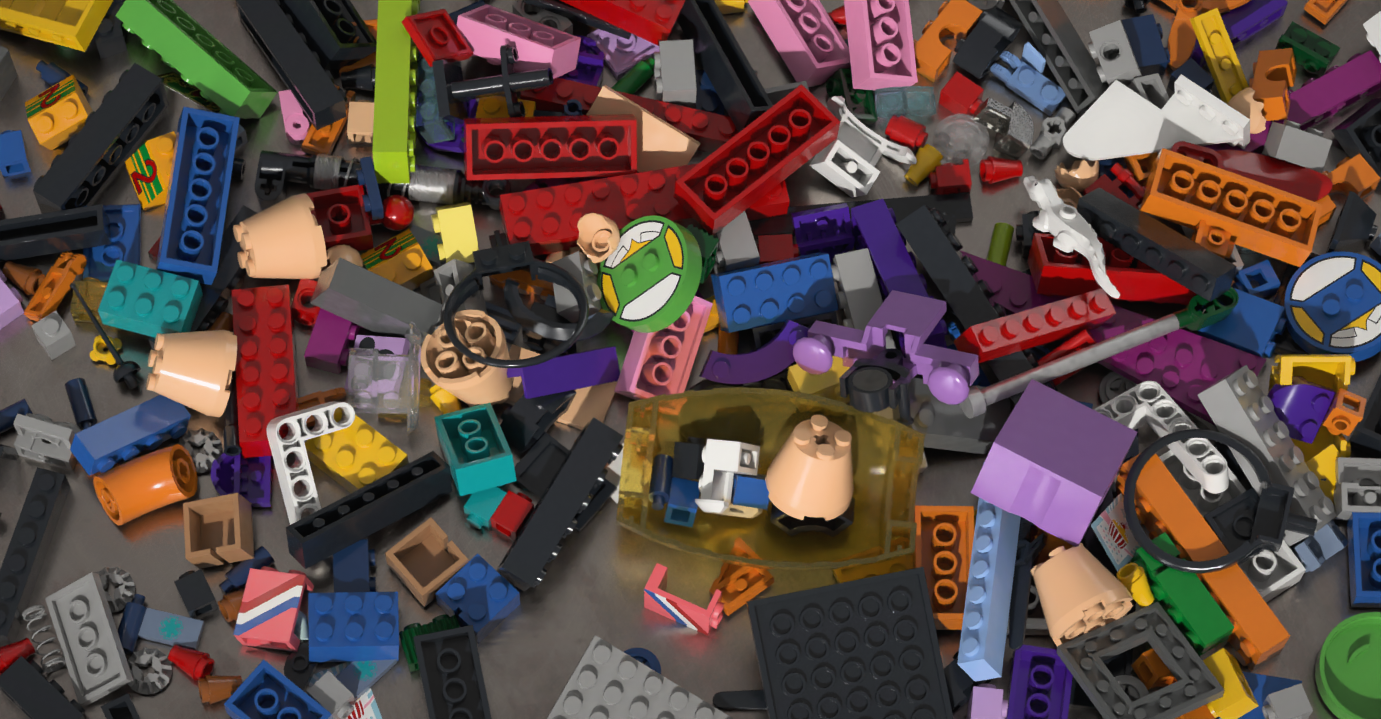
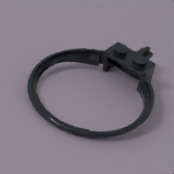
M495 230L494 235H489L491 248L473 251L475 269L455 286L447 299L443 318L446 334L452 344L462 354L484 365L498 368H523L544 363L565 352L581 336L589 316L587 295L579 281L568 271L555 264L534 258L529 241L508 245L506 234L500 233V230ZM529 268L532 281L536 280V275H538V279L560 285L574 295L579 308V319L573 334L565 343L562 342L552 350L535 357L520 360H502L488 356L484 358L469 350L459 339L454 322L458 308L475 292L484 290L482 277Z
M1186 429L1159 438L1137 457L1125 482L1123 496L1124 512L1134 538L1155 560L1182 572L1212 573L1236 565L1257 548L1278 552L1282 545L1285 530L1314 537L1317 526V519L1289 513L1295 488L1273 483L1265 465L1255 452L1242 442L1212 430ZM1205 438L1228 445L1248 461L1256 473L1259 483H1265V489L1262 488L1250 542L1247 540L1233 552L1218 559L1201 562L1188 561L1164 552L1148 538L1137 518L1134 494L1141 470L1158 450L1183 439Z

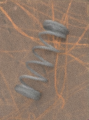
M34 605L24 610L22 616L24 620L30 621L27 629L35 632L31 640L39 644L36 648V653L44 656L40 662L44 672H54L62 668L66 662L64 658L57 657L44 664L42 663L48 655L56 654L61 649H55L47 654L38 652V648L42 644L52 642L56 637L48 638L43 642L34 641L35 634L52 627L47 625L38 630H31L29 628V624L33 620L47 616V613H44L45 607L43 605ZM40 610V611H38V612H36V613H34V614L28 615L29 613H31V612H33V611Z

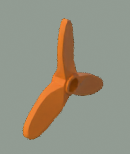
M1161 0L1176 12L1168 39L1170 63L1168 64L1173 71L1177 70L1190 59L1197 37L1190 22L1191 18L1218 8L1219 13H1223L1240 7L1251 0ZM1186 5H1192V6H1194V7H1193V8H1187V7H1185V6H1186Z

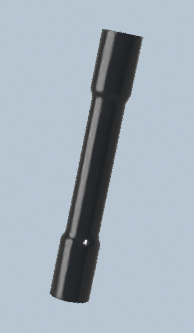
M235 368V371H232L231 383L228 389L230 390V396L224 410V453L228 456H237L242 451L239 443Z

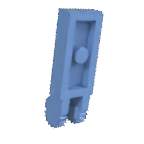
M1003 51L1000 55L1001 60L1015 70V72L1011 75L1008 69L994 63L990 68L993 75L1006 83V86L1047 115L1052 116L1066 98L1063 89L1025 62L1021 63L1014 54H1011L1009 51Z

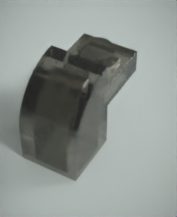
M988 97L975 111L974 121L997 132L993 149L1018 160L1031 147L1034 135L1033 121L1028 112L1017 102L1014 101L1007 107Z

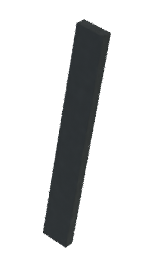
M970 192L884 199L887 208L893 209L897 223L923 205L931 209L935 207L940 212L956 216V223L971 222L973 220ZM876 200L788 207L787 215L749 221L754 239H758V236L792 234L794 236L791 213L847 203L851 222V208Z

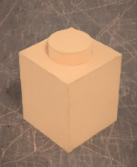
M369 100L349 102L347 125L349 144L373 145L374 102Z

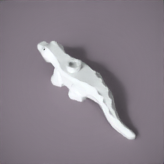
M1034 176L1025 177L1023 180L1025 188L1032 201H1036L1041 210L1039 215L1034 217L1032 221L1033 226L1042 232H1050L1054 236V247L1066 253L1076 250L1084 255L1089 261L1092 273L1098 284L1111 297L1118 299L1120 293L1107 276L1102 243L1097 239V233L1091 227V224L1086 222L1075 207L1065 204L1058 197L1056 187L1050 179L1037 180Z

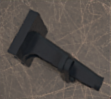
M508 44L501 45L500 47L502 75L463 80L461 67L445 60L432 61L439 117L456 124H463L464 118H468L466 101L505 94L509 117H525L524 104L522 101L518 102L516 92L549 87V85L553 84L552 70L544 68L514 73L513 63L518 62V54L514 46L510 47Z

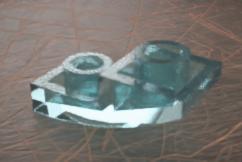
M904 86L875 90L877 117L892 118L893 115L898 117L901 115L933 116L936 114L934 87Z

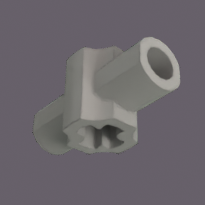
M1062 107L1055 117H1047L1043 121L1039 137L1030 147V151L1035 157L1044 159L1051 149H1059L1062 146L1063 137L1076 118L1073 111L1067 107Z

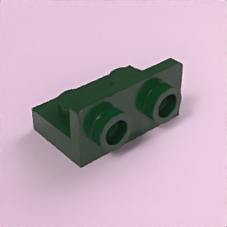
M1293 21L1284 35H1281L1275 48H1292L1295 62L1303 66L1308 72L1318 74L1321 77L1324 76L1340 50V47Z
M839 68L826 81V91L829 98L842 96L845 99L847 109L863 124L873 125L878 120L872 90L853 89L851 69Z

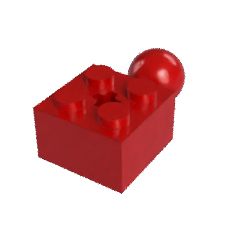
M363 185L306 193L314 204V210H311V214L315 216L318 226L321 225L326 251L330 247L343 244L350 245L357 251L373 249L371 225L383 224L387 229L400 231L407 228L414 218V207L409 199L402 195H391L382 201L384 218L372 220L371 212H365L362 201V195H364Z

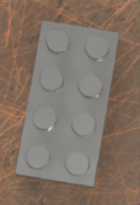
M91 572L45 598L80 705L87 706L133 681L99 574Z

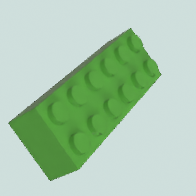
M125 0L115 15L123 22L122 26L127 31L137 34L143 39L141 42L145 47L159 53L162 56V62L169 67L176 68L181 73L180 77L185 82L195 85L200 89L201 96L210 102L216 103L220 107V112L224 115L243 119L261 118L277 94V91L173 0Z

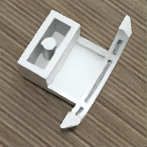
M833 96L828 99V110L840 121L838 136L836 140L815 155L810 166L850 197L867 195L880 173L875 168V165L881 155L901 163H917L916 157L908 147L886 140L861 123L847 109L845 99L842 96Z
M707 439V444L702 450L704 471L699 479L701 499H695V503L703 512L754 518L763 512V509L731 504L734 473L757 476L760 446L736 441Z

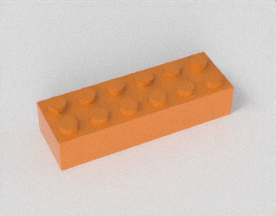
M1162 148L1152 164L1140 211L1193 230L1201 219L1205 220L1207 225L1230 232V241L1235 242L1238 246L1301 267L1312 252L1323 205Z

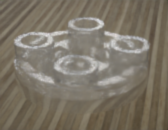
M954 114L944 118L937 125L932 146L943 155V162L961 165L963 159H968L970 167L979 163L986 155L989 146V133L979 119L967 114Z

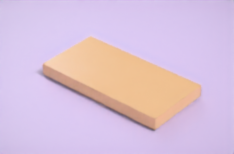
M607 85L602 87L587 115H634L637 120L638 172L688 165L701 144Z
M513 344L509 351L510 360L527 359L541 355ZM521 376L514 377L512 388L509 391V398L505 401L506 403L515 405L523 396L524 390ZM617 381L575 389L576 395L568 411L556 421L583 430L584 426L593 417L604 423L617 393L614 392Z

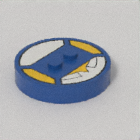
M1344 251L1322 254L1303 264L1290 279L1285 293L1284 318L1287 319V329L1293 340L1309 354H1349L1355 359V362L1365 360L1380 352L1381 264L1365 255Z

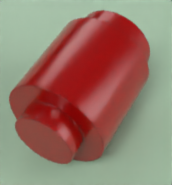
M893 115L885 130V135L890 137V141L908 147L912 151H916L920 147L923 148L928 139L926 126L903 115L900 117Z

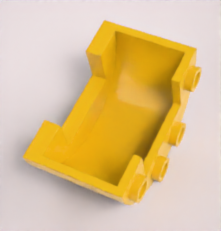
M1349 354L1277 355L1274 360L1275 363H1278V366H1272L1268 393L1275 384L1292 385V376H1302L1307 381L1329 387L1336 393L1339 388L1348 391L1350 377L1355 374V359ZM1322 424L1312 444L1291 438L1294 445L1302 451L1305 463L1331 444L1335 445L1342 457L1350 458V442L1346 440L1343 434H1331L1327 427Z

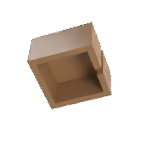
M233 493L183 503L186 560L201 569L223 565L224 559L229 563L254 559L251 503L242 495Z
M432 517L385 553L387 565L424 607L436 598L435 593L469 562L468 558L452 540L448 541L447 534Z

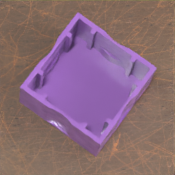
M1031 379L993 442L971 493L1009 513L1027 519L1040 529L1077 547L1114 482L1138 432Z

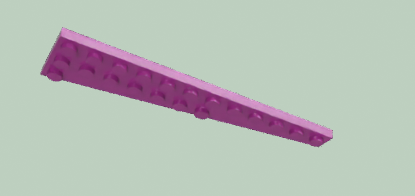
M960 250L962 255L970 257L979 269V272L976 273L978 279L986 281L995 295L991 298L994 303L1002 305L1009 315L1071 297L1037 294L1031 275ZM1113 305L1116 314L1099 328L1092 329L1090 332L1099 343L1152 322L1155 319ZM1178 329L1097 363L1136 384L1145 381L1157 382L1179 407L1216 426L1199 399L1198 394L1245 365L1258 377L1267 359L1186 330ZM1075 335L1065 337L1056 341L1063 344Z

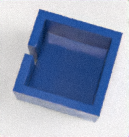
M478 553L435 593L437 605L450 617L456 615L460 627L473 625L478 644L520 605V593Z

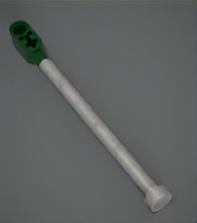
M1231 287L1229 291L1211 302L1200 295H1196L1182 310L980 390L976 386L969 387L968 397L965 401L959 403L961 409L968 418L976 417L986 412V406L1025 391L1031 379L1043 384L1183 327L1191 330H1200L1225 320L1238 303V293ZM1218 300L1224 302L1226 306L1220 304Z

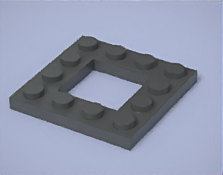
M1159 602L1153 603L1057 647L1056 653L1104 719H1175L1223 697L1224 694L1223 687ZM1148 641L1177 682L1132 702L1103 661Z

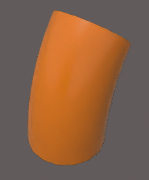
M180 444L171 445L129 460L95 476L93 479L94 489L103 509L118 526L155 509L194 496L198 483L193 459L188 450Z

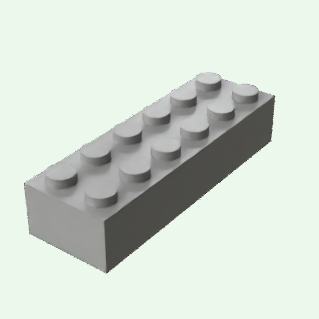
M1247 365L1218 380L1198 394L1199 399L1220 433L1242 442L1255 452L1265 465L1273 483L1295 488L1289 513L1317 519L1315 533L1337 516L1332 501L1324 495L1319 486L1317 476L1309 470L1304 461L1302 451L1294 445L1289 437L1287 426L1277 417L1272 401L1264 395L1259 387L1257 376L1253 371L1249 370ZM1229 447L1250 484L1260 497L1262 488L1265 489V483H1259L1257 475L1248 461L1236 450ZM1288 530L1284 532L1286 534L1284 540L1288 546L1309 536Z

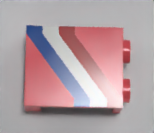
M656 563L644 588V608L707 636L712 627L717 629L724 614L722 612L724 603L721 602L722 591L716 589L707 610L665 592L668 568Z
M266 566L261 567V570L250 568L233 635L242 645L298 652L300 640L294 634V629L304 590L313 591V583L304 572L298 570H289L288 573Z

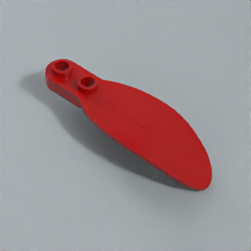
M1185 141L1176 142L1169 149L1170 151L1314 202L1327 196L1333 186L1329 177L1315 170L1253 152L1240 150L1215 151Z

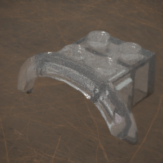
M410 322L409 355L379 354V349H349L348 404L353 407L355 413L407 414V435H411L419 427L421 332L414 322Z

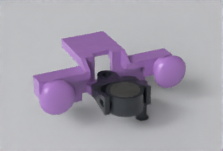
M894 290L891 291L868 322L865 331L816 320L808 330V337L798 339L793 346L792 352L794 360L800 368L808 373L819 375L828 372L832 367V356L841 357L843 359V366L850 367L839 378L841 397L847 398L849 394L851 406L856 410L869 413L882 411L889 406L895 409L898 405L899 418L896 422L900 426H909L914 422L910 413L909 384L910 379L917 374L923 375V384L929 386V390L934 397L943 403L952 405L965 401L969 394L968 385L971 386L979 375L978 355L924 344L947 311L946 301ZM888 329L904 333L906 358H903L902 352L898 349H886L885 335Z

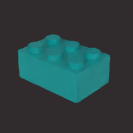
M116 260L98 312L104 325L156 338L157 333L190 332L203 293L198 280Z
M491 403L434 417L439 445L447 464L450 466V472L460 496L517 481L513 455Z

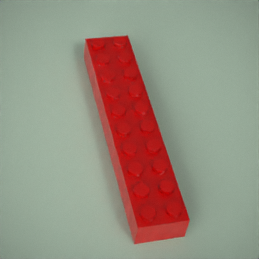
M699 163L500 195L499 209L508 245L529 241L533 256L567 251L570 247L578 246V221L585 214L590 213L601 214L613 220L617 224L619 231L627 224L644 216H662L685 228L693 224V227L702 229L703 227L674 198L675 182ZM785 180L745 210L748 221L787 215L790 200Z

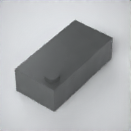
M338 258L321 272L310 301L315 306L383 337L406 338L411 341L409 348L412 350L423 343L427 334L432 335L443 307L442 304L342 258Z
M912 378L909 384L910 413L914 422L909 426L898 425L896 422L899 418L898 405L895 409H892L895 444L988 455L993 442L1011 414L1009 397L986 406L985 413L968 418L962 411L960 404L952 405L939 401L931 393L929 386L923 384V379ZM976 386L979 390L985 388L983 386Z

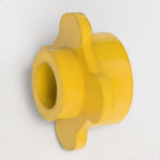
M101 335L96 336L93 350L90 352V358L95 362L101 360L106 361L109 365L115 364L116 361L109 350L107 352L103 351L104 348L108 347ZM107 336L118 352L122 348L121 340Z

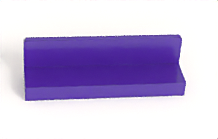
M1251 0L1221 16L1233 47L1282 17L1288 2L1286 0ZM1196 39L1195 48L1190 58L1202 68L1207 62L1198 39Z
M616 346L557 356L534 366L507 368V378L521 376L526 399L618 381L620 369Z

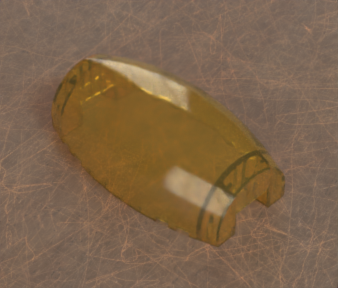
M733 387L700 391L689 390L684 391V393L662 394L648 399L629 402L618 491L616 524L651 541L687 554L721 563L758 569L788 571L837 570L873 565L910 556L915 550L917 523L914 522L918 469L923 461L925 435L893 419L889 420L873 414V412L856 410L853 406L846 405L845 402L818 395L780 389ZM814 415L825 416L828 421L839 425L852 436L851 453L854 485L852 497L855 498L854 523L835 537L815 531L801 532L791 537L770 522L772 502L768 503L767 510L763 509V512L754 518L706 513L698 506L693 527L664 522L666 504H664L662 510H655L652 508V502L649 500V487L654 457L665 454L674 458L675 442H687V437L705 438L704 444H707V439L760 446L757 474L766 475L771 462L794 428L800 422L809 420Z

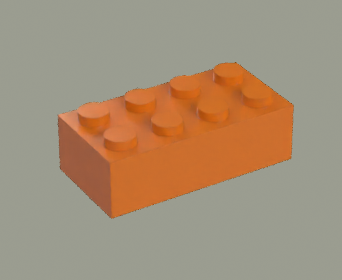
M915 505L912 516L913 568H924L936 630H962L974 538V506Z

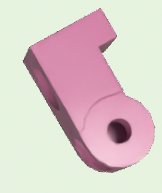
M291 90L279 91L286 137L291 144L302 145L310 128L309 121L303 115V110Z

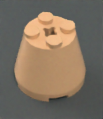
M306 193L290 196L233 226L235 239L237 242H240L241 252L237 253L238 262L241 269L246 268L249 277L277 279H315L320 277L321 267L327 266L326 246L321 225L318 226L315 216L311 214V210H314V204Z
M480 310L456 312L454 323L457 335L469 350L484 358L488 356L495 359L510 360L505 334L495 319ZM444 323L432 335L427 334L421 347L420 359L424 371L436 385L467 403L469 407L486 403L495 405L496 403L501 404L507 401L514 381V377L507 378V368L484 365L462 354L447 336Z
M227 330L157 333L154 350L150 351L148 358V367H153L152 373L148 375L146 390L156 392L207 416L221 417L230 396V390L228 389L231 383L232 371H235L237 336Z
M814 415L811 419L800 422L768 468L765 481L770 501L782 512L800 520L807 516L824 517L825 521L843 514L850 505L854 490L851 434L839 425L828 421L823 415Z
M1082 543L1077 547L1072 546L1067 550L1064 546L1054 549L1049 553L1050 559L1036 565L1030 571L1035 581L1050 636L1057 647L1122 618L1133 607L1130 602L1133 600V597L1129 590Z

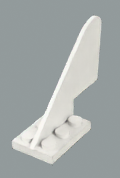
M1182 74L1174 82L1175 93L1162 109L1118 80H1115L1065 133L1063 146L1072 156L1090 161L1160 152L1162 148L1169 150L1179 141L1199 146L1227 143L1233 147L1237 145L1244 150L1250 142V119Z

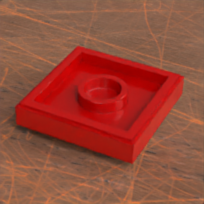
M446 9L406 16L402 21L403 26L430 67H433L432 61L445 60L453 63L469 59L473 54V51Z

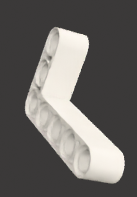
M1154 381L1142 382L1093 409L1133 430L1148 423L1160 438L1176 431L1198 429L1166 391ZM1188 438L1167 445L1206 491L1217 494L1224 492L1228 488L1229 474L1227 461L1208 439Z
M327 402L276 417L267 425V437L290 525L301 520V514L304 509L307 508L310 514L321 509L304 441L351 426L355 419V411L348 403ZM339 407L342 411V418L339 422H336L333 414ZM312 415L315 419V426L312 430H309L306 422L309 416ZM285 423L288 427V434L282 439L279 435V429ZM290 452H293L296 460L289 467L286 458ZM300 480L303 484V489L300 494L296 495L294 484Z

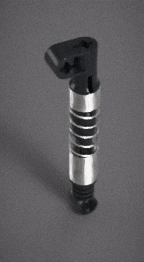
M262 150L255 180V193L260 205L267 209L286 199L288 182L308 184L311 188L321 190L359 185L356 169L360 168V162L356 157L349 161L344 160L343 156H334V154L323 155V153H314L311 156ZM416 165V171L410 172V183H378L380 193H385L387 189V197L390 195V190L394 189L401 190L402 196H404L405 191H408V198L410 200L450 205L465 202L467 199L469 203H472V200H474L475 204H479V201H481L482 205H487L494 210H500V196H493L490 192L495 188H500L504 190L503 194L511 193V185L508 179L467 181L465 174L461 170L443 169L434 166L426 167V165ZM267 179L273 180L272 184L275 190L271 191L270 195H266L270 192V186Z

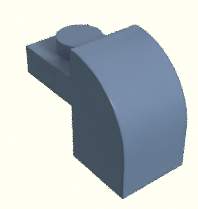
M1332 519L1318 532L1314 533V537L1308 536L1295 543L1290 549L1305 567V572L1307 573L1320 567L1325 560L1345 548L1349 542Z

